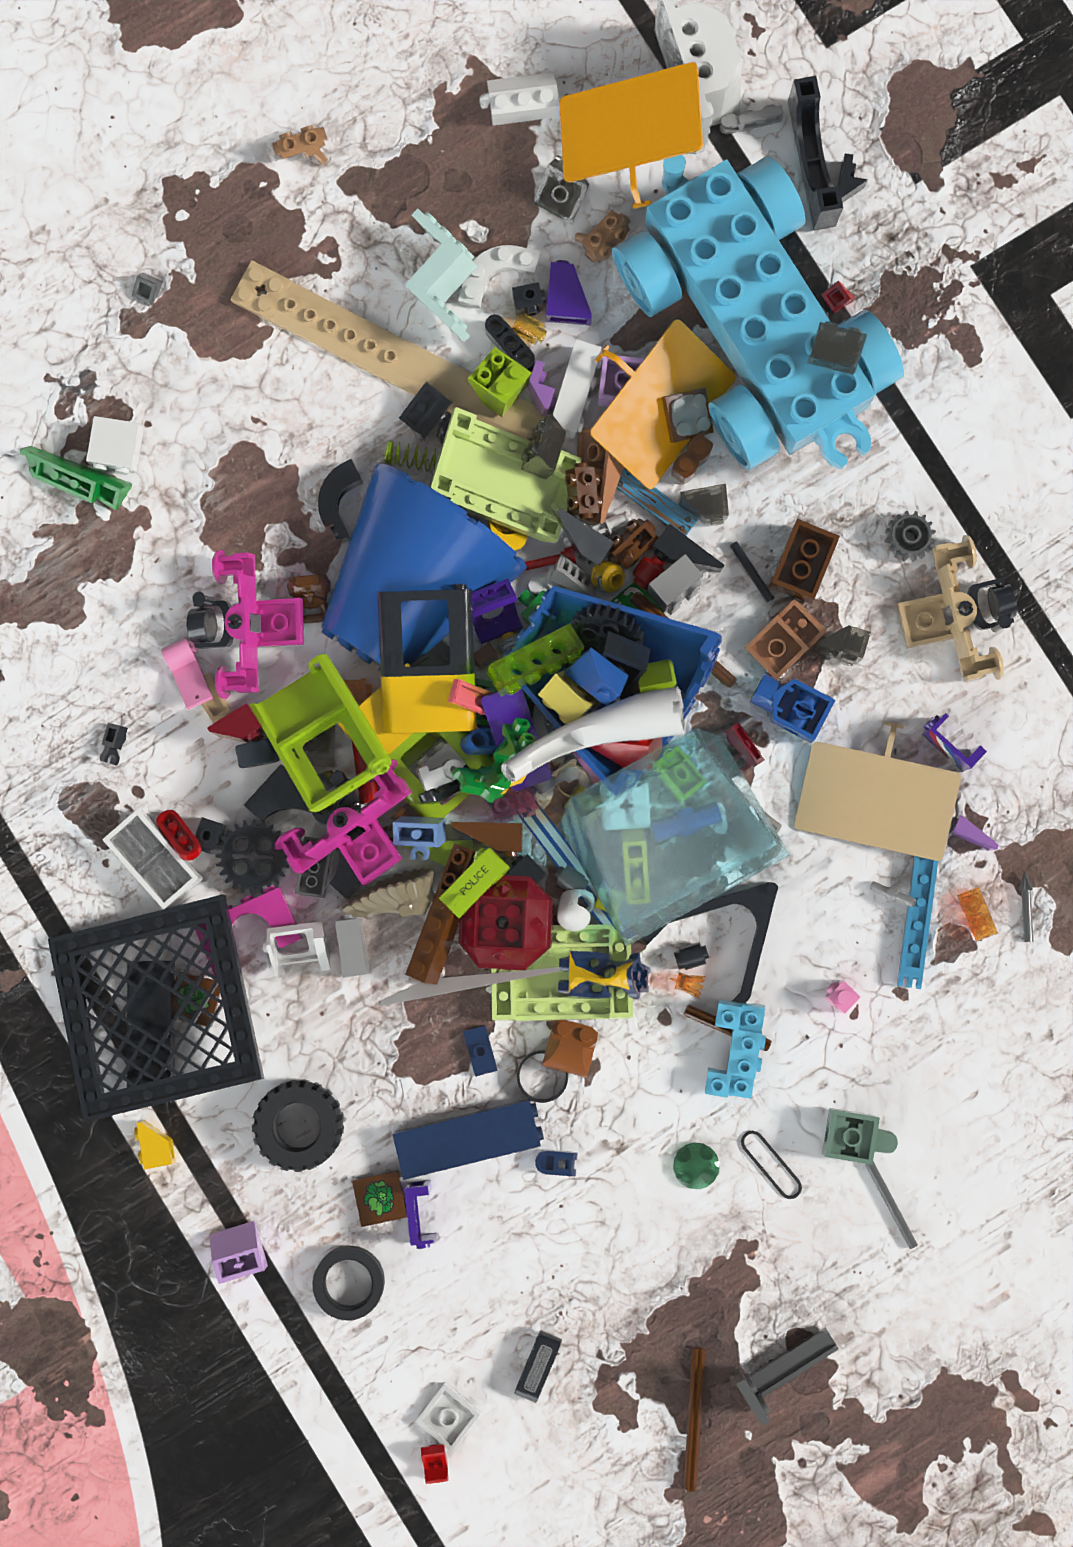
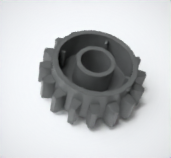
M905 511L903 517L900 514L895 516L896 522L891 520L888 523L891 528L885 530L884 533L889 535V537L884 542L891 544L887 549L888 551H896L895 558L902 555L904 562L908 557L911 558L912 562H915L917 555L922 559L926 556L925 552L929 553L932 550L929 544L935 543L936 540L932 538V535L936 533V530H931L930 526L933 523L932 521L927 522L925 520V514L920 517L918 516V511H915L912 515ZM905 532L913 533L915 541L908 540Z

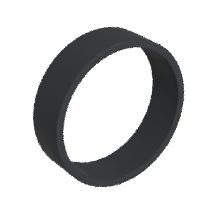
M539 1050L528 1054L521 1061L517 1071V1083L521 1092L528 1099L539 1103L551 1102L557 1099L564 1092L568 1083V1073L565 1072L566 1078L563 1088L558 1094L548 1099L534 1098L523 1089L520 1082L522 1065L531 1056L545 1054L546 1050Z

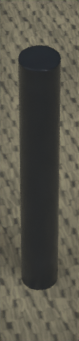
M736 541L731 544L730 548L767 603L772 601L774 596L739 543Z

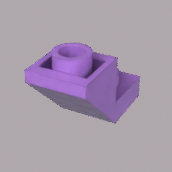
M536 360L527 390L541 416L546 418L548 411L554 410L557 398L553 397L555 388L543 385L547 372L543 371L545 363Z

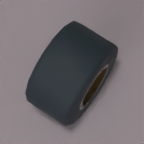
M269 739L248 742L235 747L239 768L256 767L280 761Z

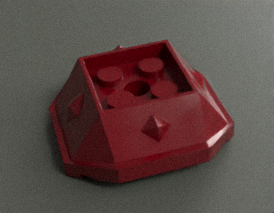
M504 875L495 884H492L461 916L458 943L478 968L525 971L552 947L554 900L530 876ZM501 916H505L509 921L506 929L501 928L498 924V919Z

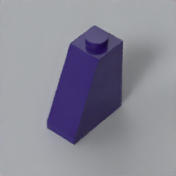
M566 260L551 262L546 322L591 326L592 313L574 264Z

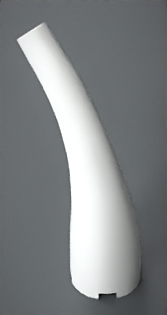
M671 687L636 694L565 724L533 742L503 763L501 766L503 774L509 781L516 782L539 766L559 756L586 747L685 734L686 723L685 719L683 720L682 708L684 707L680 689L678 687Z

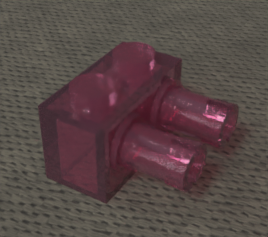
M533 786L519 791H513L510 787L503 797L495 799L492 803L490 802L494 821H500V823L514 821L513 817L522 815L523 818L536 815L535 811L539 810Z

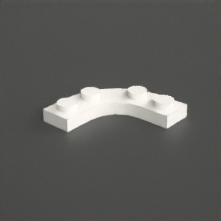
M513 245L497 246L484 251L473 260L477 268L462 283L458 303L481 309L485 288L489 279L501 271H516L535 276L540 251Z

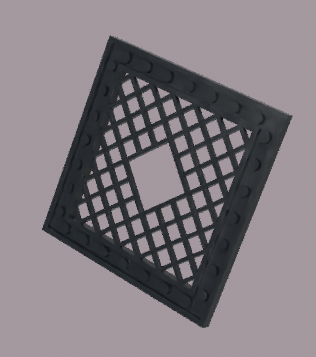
M221 894L48 939L84 1122L265 1079L226 895ZM206 924L207 931L199 925ZM191 928L187 933L186 937L177 932L179 930ZM195 929L205 934L200 945L190 940ZM169 933L164 942L155 937ZM174 934L183 940L177 951L168 946ZM208 938L212 954L203 948ZM147 939L142 948L133 943L135 941ZM151 940L161 945L155 956L146 951ZM187 943L196 948L191 959L181 954ZM124 945L120 953L112 949V947ZM129 946L139 951L133 962L124 957ZM165 948L175 954L169 965L159 960ZM103 950L98 959L90 954ZM108 951L117 956L112 967L102 962ZM200 952L210 957L204 968L195 963ZM143 954L152 959L147 970L137 965ZM86 956L96 962L90 973L80 967ZM178 957L188 963L182 974L172 968ZM121 960L131 965L125 976L115 970ZM213 962L216 976L208 971ZM156 963L166 968L160 979L151 974ZM99 965L109 971L103 982L93 976ZM191 966L201 971L196 982L186 977ZM134 968L144 974L138 985L128 979ZM169 972L179 977L173 988L164 983ZM81 973L87 976L84 982H82ZM112 974L122 979L116 990L107 985ZM205 974L215 980L209 991L199 985ZM147 977L184 1000L161 1040L124 1016ZM91 979L100 985L94 996L85 990ZM183 980L193 986L187 997L177 991ZM125 983L135 988L129 999L120 994ZM217 985H219L221 999L213 995ZM104 988L113 993L108 1004L98 999ZM196 989L206 994L201 1005L190 1000ZM85 995L92 999L88 1006ZM117 997L127 1002L121 1013L111 1007ZM210 998L220 1003L214 1014L204 1009ZM95 1002L105 1008L99 1019L89 1013ZM188 1003L198 1009L192 1020L182 1014ZM222 1008L224 1009L226 1022L218 1018ZM108 1011L118 1016L112 1027L103 1022ZM201 1012L211 1017L205 1029L195 1023ZM179 1017L189 1023L183 1034L173 1028ZM90 1019L96 1022L93 1029L91 1027ZM121 1020L131 1025L126 1036L116 1031ZM214 1021L225 1027L219 1037L209 1032ZM100 1025L109 1030L104 1041L94 1036ZM193 1026L203 1032L197 1043L187 1037ZM135 1028L145 1034L139 1045L129 1039ZM227 1031L229 1033L231 1046L222 1040L226 1035ZM170 1032L180 1037L175 1048L165 1043ZM113 1034L123 1040L117 1050L107 1045ZM206 1035L216 1041L210 1052L200 1046ZM148 1037L158 1043L152 1054L142 1048ZM183 1041L194 1046L188 1057L178 1052ZM95 1042L101 1045L97 1052ZM126 1043L136 1048L130 1059L121 1054ZM219 1044L230 1050L224 1061L214 1055ZM162 1046L172 1052L166 1062L156 1057ZM104 1048L114 1054L108 1065L98 1059ZM197 1050L207 1055L202 1066L191 1060ZM139 1052L149 1057L144 1068L134 1062ZM232 1054H233V1056H234V1062H229V1063H228L229 1059L231 1058V1056H232ZM175 1055L185 1061L179 1072L169 1066ZM118 1057L127 1062L122 1073L112 1068ZM211 1058L221 1064L206 1068ZM153 1060L163 1066L157 1077L147 1071ZM99 1064L106 1068L102 1075L100 1072ZM188 1064L198 1069L197 1071L184 1073ZM131 1066L141 1072L135 1082L125 1076ZM167 1069L176 1075L161 1079ZM109 1071L119 1077L113 1088L103 1082ZM144 1075L154 1080L152 1082L139 1084ZM122 1080L131 1085V1087L117 1090ZM104 1088H106L110 1092L105 1093Z

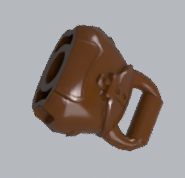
M325 573L289 578L287 583L289 595L293 598H302L303 609L320 607L322 613L303 615L304 624L323 622L328 607L326 598L331 590V581Z

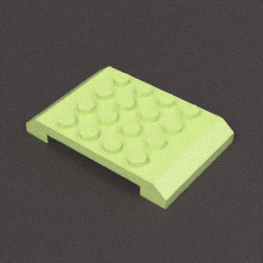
M455 407L429 487L468 513L539 541L557 542L562 527L550 506L553 503L567 511L568 493L565 484V471L574 468V464L581 463L582 458L563 450L559 452L550 450L476 419L477 415Z

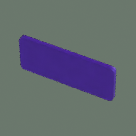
M513 685L481 698L497 748L505 739L502 735L503 724H513L516 718L528 720L530 727L527 732L535 736L536 741L539 739L520 685ZM548 763L528 773L522 783L511 786L512 790L519 791L550 780L552 775Z

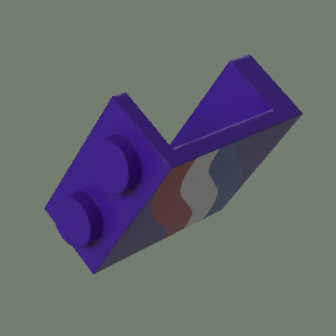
M946 713L941 716L935 715L923 726L926 730L921 735L961 772L971 769L987 751L979 745L971 749L964 756L937 731L939 726L949 716Z

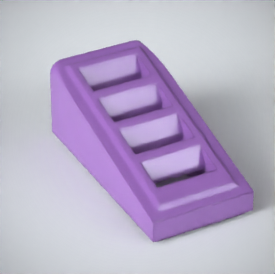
M961 815L956 816L949 832L950 834L989 851L998 849L999 845Z

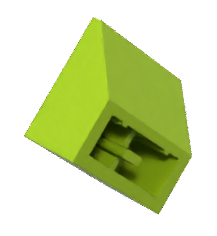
M494 347L468 377V382L483 405L500 417H503L528 387L531 372Z

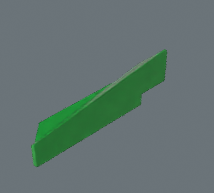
M27 446L20 449L21 455L26 456L31 466L29 471L33 478L87 502L93 503L97 498L107 506L117 510L132 488V483L39 448Z

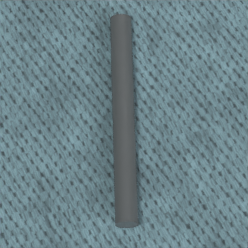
M874 1161L873 1165L865 1164L909 1249L915 1248L918 1244Z

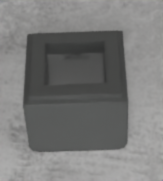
M146 273L137 275L132 297L153 305L163 281Z

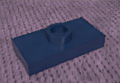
M486 1025L463 1031L475 1077L498 1071Z

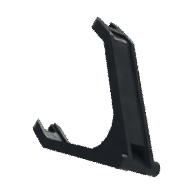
M767 882L664 914L640 938V941L647 946L668 923L732 904L744 906L755 917L756 930L741 991L731 1002L746 1003L751 997L778 885L774 882Z

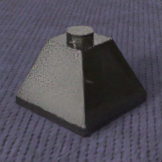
M558 155L548 164L533 203L572 225L590 184L586 179L570 183L566 182L563 177V159Z
M726 484L681 491L679 493L677 504L702 523H710L711 526L723 524L724 520H727L729 511Z

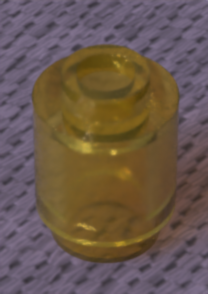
M519 314L512 328L519 337L534 345L538 342L542 343L548 332L545 330L546 324L527 314L525 316Z

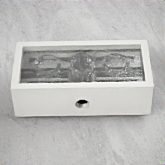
M136 809L102 839L163 910L174 906L203 880L188 861L182 860L160 829L141 809Z

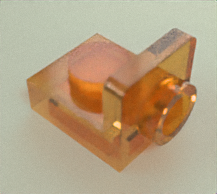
M361 678V680H343L357 704L363 703L372 695V685L368 683L366 678Z

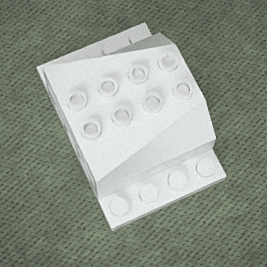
M658 0L654 31L667 68L695 62L698 65L703 147L701 150L696 151V154L705 151L711 126L720 124L721 118L731 113L736 116L740 115L743 50L740 44H736L734 38L736 37V30L734 24L729 23L727 15L698 1L678 7L676 0Z

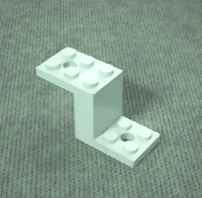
M417 208L412 216L440 246L408 280L405 286L465 343L470 337L465 331L467 326L444 303L477 268L472 261L474 256L443 225L441 226L428 211L423 214Z

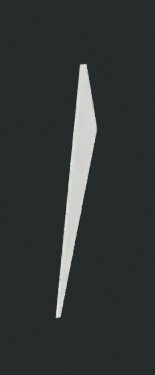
M560 967L439 978L438 984L420 982L382 1000L380 1006L558 972Z

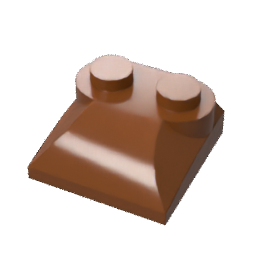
M565 1019L554 1020L542 1066L587 1078L598 1039V1032L592 1027Z

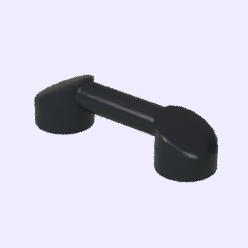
M456 779L453 780L454 784L437 793L435 788L421 793L418 797L422 804H437L459 792L461 783Z

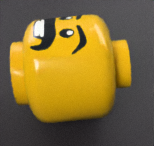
M604 560L600 565L596 564L592 569L591 582L599 590L614 593L624 584V570L615 563Z

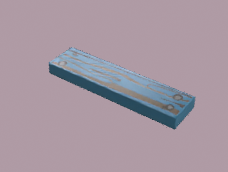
M623 468L617 489L666 526L671 524L687 536L698 519L657 488L647 489L627 469Z

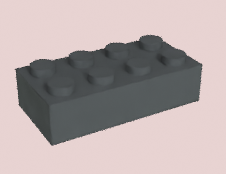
M304 836L303 843L306 844L309 841L315 842L319 838ZM333 851L302 874L298 873L295 894L325 898Z

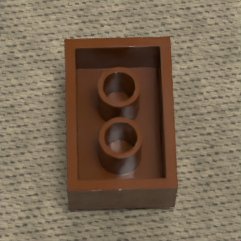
M797 519L769 587L811 604L815 600L840 536Z

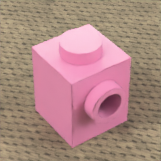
M839 980V982L834 981L827 988L826 991L828 993L825 995V998L843 1014H846L861 998L843 980Z

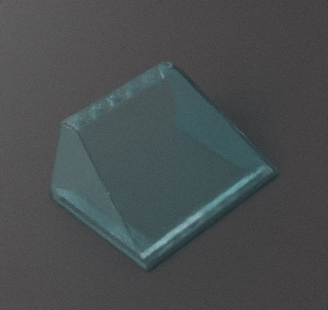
M697 728L571 797L559 825L625 946L630 945L790 856L721 736Z

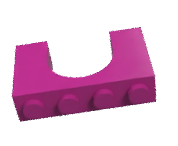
M274 885L264 889L261 896L254 898L251 895L241 899V905L234 908L232 905H228L232 925L239 917L251 913L263 917L268 922L270 928L297 924L282 888L278 887L275 889ZM206 924L199 925L207 931ZM195 929V932L201 943L205 934L199 931L198 929ZM301 933L275 937L279 948H284L304 939ZM208 938L203 948L212 954ZM213 962L211 964V968L214 975L216 976L215 966Z

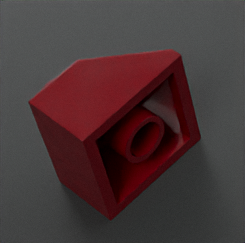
M247 703L207 727L208 731L215 736L244 743L259 741L265 737L263 735L265 731Z

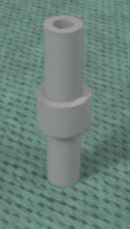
M875 881L870 885V890L886 896V899L892 902L898 901L910 907H914L916 903L915 898L901 893L900 889L893 886L887 887Z

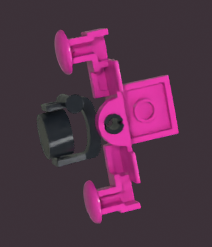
M218 550L212 558L213 576L219 584H225L228 576H233V584L238 585L239 603L232 606L230 602L218 601L217 598L204 595V593L198 591L194 593L192 600L193 606L199 608L190 609L187 615L186 626L190 640L195 644V648L198 649L230 647L234 638L242 640L239 644L240 662H236V671L229 672L227 666L222 665L218 667L215 673L216 691L222 699H227L231 691L259 693L257 647L304 645L303 599L290 598L256 601L255 555L247 552L233 553V556H226L222 550ZM219 606L223 614L224 630L221 640L213 642L217 636V618L213 609L207 607ZM249 614L261 615V633L250 631L251 620Z
M391 759L392 763L387 772L369 780V782L376 781L381 789L374 794L375 798L361 808V814L351 809L358 800V796L353 790L347 794L345 800L334 810L322 815L319 811L311 812L318 823L327 825L328 833L317 841H309L304 844L301 838L306 831L301 827L288 830L276 840V850H284L287 855L286 859L294 872L302 874L338 847L361 884L366 886L402 860L399 852L377 820L378 817L412 793L405 780L397 777L393 771L398 765L395 759ZM338 769L318 774L328 792L335 790L350 780L344 772ZM356 826L363 827L366 830L354 840L350 836L345 835Z

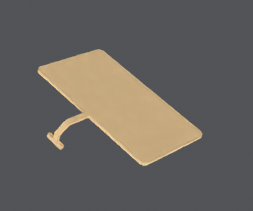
M884 722V725L891 726L885 756L822 742H814L812 744L794 822L796 829L935 861H940L943 858L961 775L954 771L890 758L896 729H904V725Z

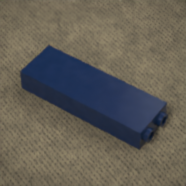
M525 1099L394 1131L392 1135L403 1180L541 1147L540 1140H544L541 1126L537 1127L535 1117H539L536 1103L531 1104L530 1099Z

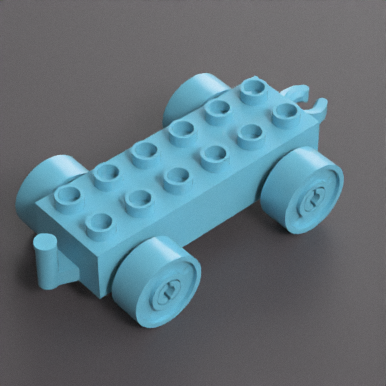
M683 155L664 159L661 185L666 191V196L647 207L645 227L648 232L641 230L612 248V256L619 275L630 295L640 309L649 317L656 315L682 299L680 281L746 387L738 385L708 404L712 421L731 455L742 468L750 471L780 452L778 438L789 455L814 441L819 446L821 455L829 465L837 469H843L848 463L847 456L839 452L835 446V440L841 434L851 435L856 441L857 452L860 455H866L871 448V437L868 429L857 419L856 415L868 409L878 392L903 378L904 367L902 359L886 328L868 310H862L834 327L779 242L780 239L804 226L806 221L801 199L787 173L770 156L763 157L737 174L726 159L690 181L683 176L686 159Z

